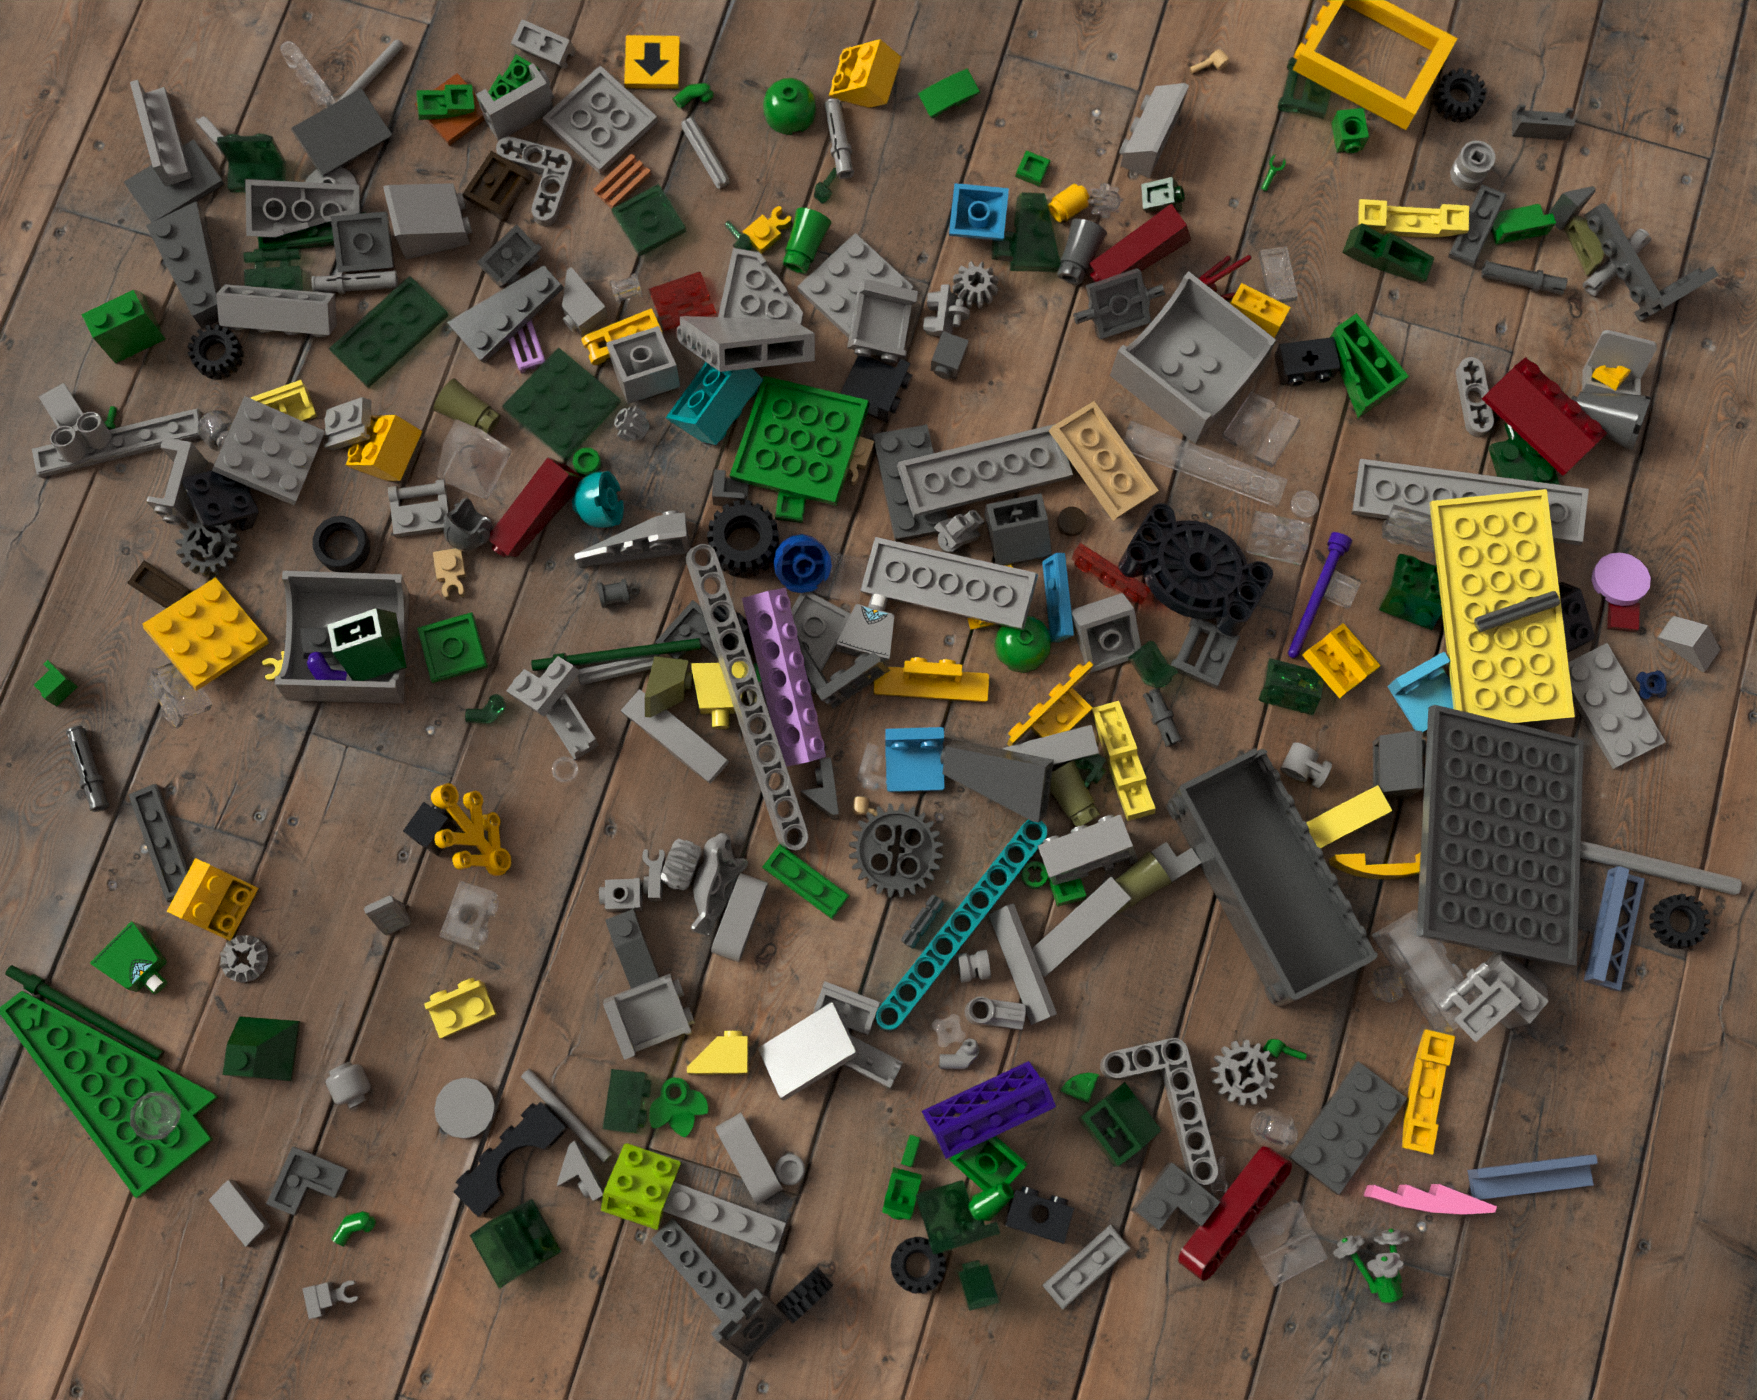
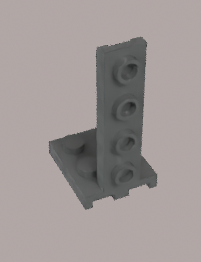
M1602 203L1584 215L1587 219L1588 227L1601 242L1603 252L1613 262L1617 275L1628 287L1630 297L1640 307L1639 310L1634 312L1639 321L1651 316L1719 276L1713 266L1705 271H1702L1699 267L1658 291L1609 207Z
M797 635L811 691L813 694L817 693L821 700L825 701L827 705H831L833 709L890 671L886 663L876 653H864L854 661V666L846 671L845 669L837 671L830 677L831 681L828 682Z
M674 1218L651 1239L722 1321L711 1335L718 1343L746 1363L788 1320L777 1305L757 1288L744 1298Z

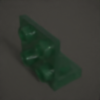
M229 134L217 137V144L229 162L228 189L230 192H246L245 179L285 181L286 161L272 136L266 134H255L254 136Z
M963 1180L916 1194L933 1255L1000 1234L997 1221L985 1225L983 1219L976 1221L969 1210L970 1199Z

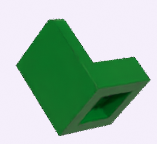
M47 660L44 665L49 671L34 686L42 693L41 696L46 701L57 707L78 686L58 666Z

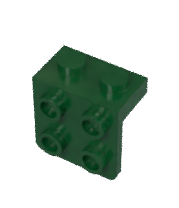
M1399 554L1396 558L1391 584L1380 603L1379 611L1433 630L1442 614L1437 566L1421 561L1414 556Z

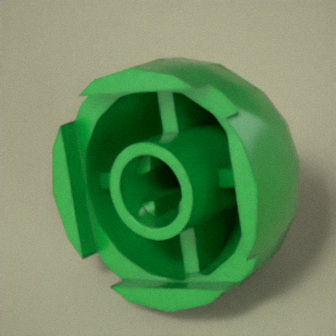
M783 78L774 82L767 89L763 100V111L767 124L776 132L785 135H793L792 132L807 130L816 116L815 96L810 87L803 81L794 78Z
M1028 615L1024 630L1001 625L996 633L994 648L997 658L1004 665L1008 666V669L1014 672L1026 673L1035 671L1045 662L1050 654L1052 641L1045 624L1036 617Z

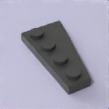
M542 266L447 323L479 360L485 363L558 295L564 287L545 266Z

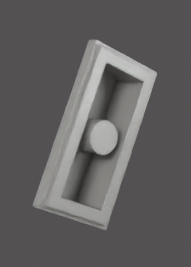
M229 1179L209 1199L245 1247L271 1227L235 1180Z

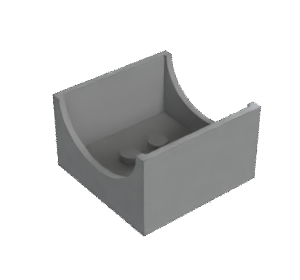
M1188 271L1170 300L1150 325L1127 347L1122 345L1118 350L1110 376L1196 444L1264 366L1276 339Z
M283 571L282 580L286 595V641L283 664L279 676H275V686L287 701L404 704L406 669L369 681H353L348 673L346 681L316 680L308 669V659H303L301 628L328 627V624L378 608L396 613L406 661L410 593L402 574ZM334 654L333 658H325L331 669L345 671Z

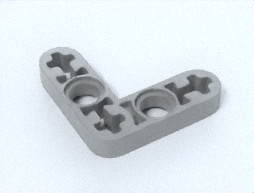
M514 137L500 139L496 145L497 154L526 170L543 174L531 211L537 224L541 226L552 225L557 220L573 173L574 165L571 155L564 150ZM510 147H513L514 152L510 151L509 155H505L504 150H509ZM531 153H540L542 159L537 163L529 162L528 156ZM561 160H564L566 165L557 168L556 164H560ZM550 183L560 185L559 191L554 194L546 192L545 188ZM545 200L549 201L548 209L550 213H546L544 217H542L539 211L545 210Z

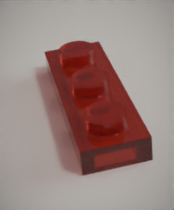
M1082 543L1075 549L1072 560L1075 561L1074 564L1077 568L1086 573L1090 571L1098 576L1100 583L1108 588H1116L1125 595L1129 602L1133 604L1137 602L1140 605L1145 602L1150 593L1148 586L1135 578L1125 576L1121 573L1119 567Z

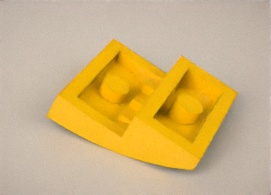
M1344 623L1331 631L1302 655L1339 698L1381 666Z

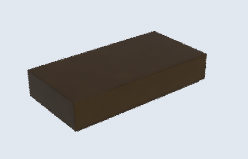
M145 560L127 582L131 587L165 609L192 592Z

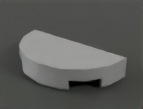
M203 116L196 121L221 155L230 150L229 143L207 117Z

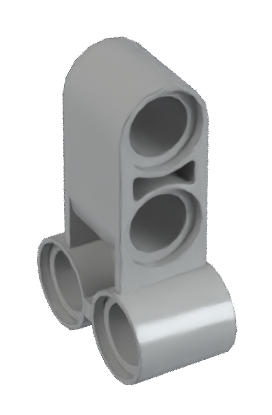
M64 383L38 396L57 426V429L52 432L50 440L65 462H77L85 456L87 447L100 449L111 441V432L100 415L95 412L83 414Z

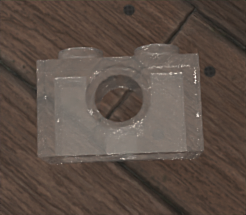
M459 881L439 937L478 951L479 946L484 945L487 940L489 928L486 927L489 918L494 917L498 910L499 900H496L498 895L491 890ZM473 909L477 910L478 919L472 924H466V913Z

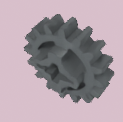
M198 516L197 523L195 524L187 521L189 529H180L179 532L184 537L183 539H177L175 542L179 547H182L176 551V554L183 558L181 563L186 568L190 566L189 570L194 574L200 570L204 577L208 576L210 570L216 576L219 575V568L221 567L228 571L230 568L227 562L229 560L237 561L233 556V552L241 550L235 544V542L240 540V537L233 533L236 529L227 523L205 528ZM210 529L219 530L223 534H220L219 532L212 533ZM193 557L198 559L203 557L206 562L197 561Z

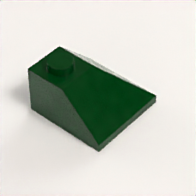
M239 1016L226 1046L222 1075L292 1081L300 1021Z

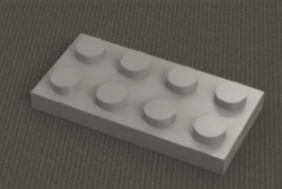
M1608 643L1568 662L1573 702L1613 769L1666 742Z

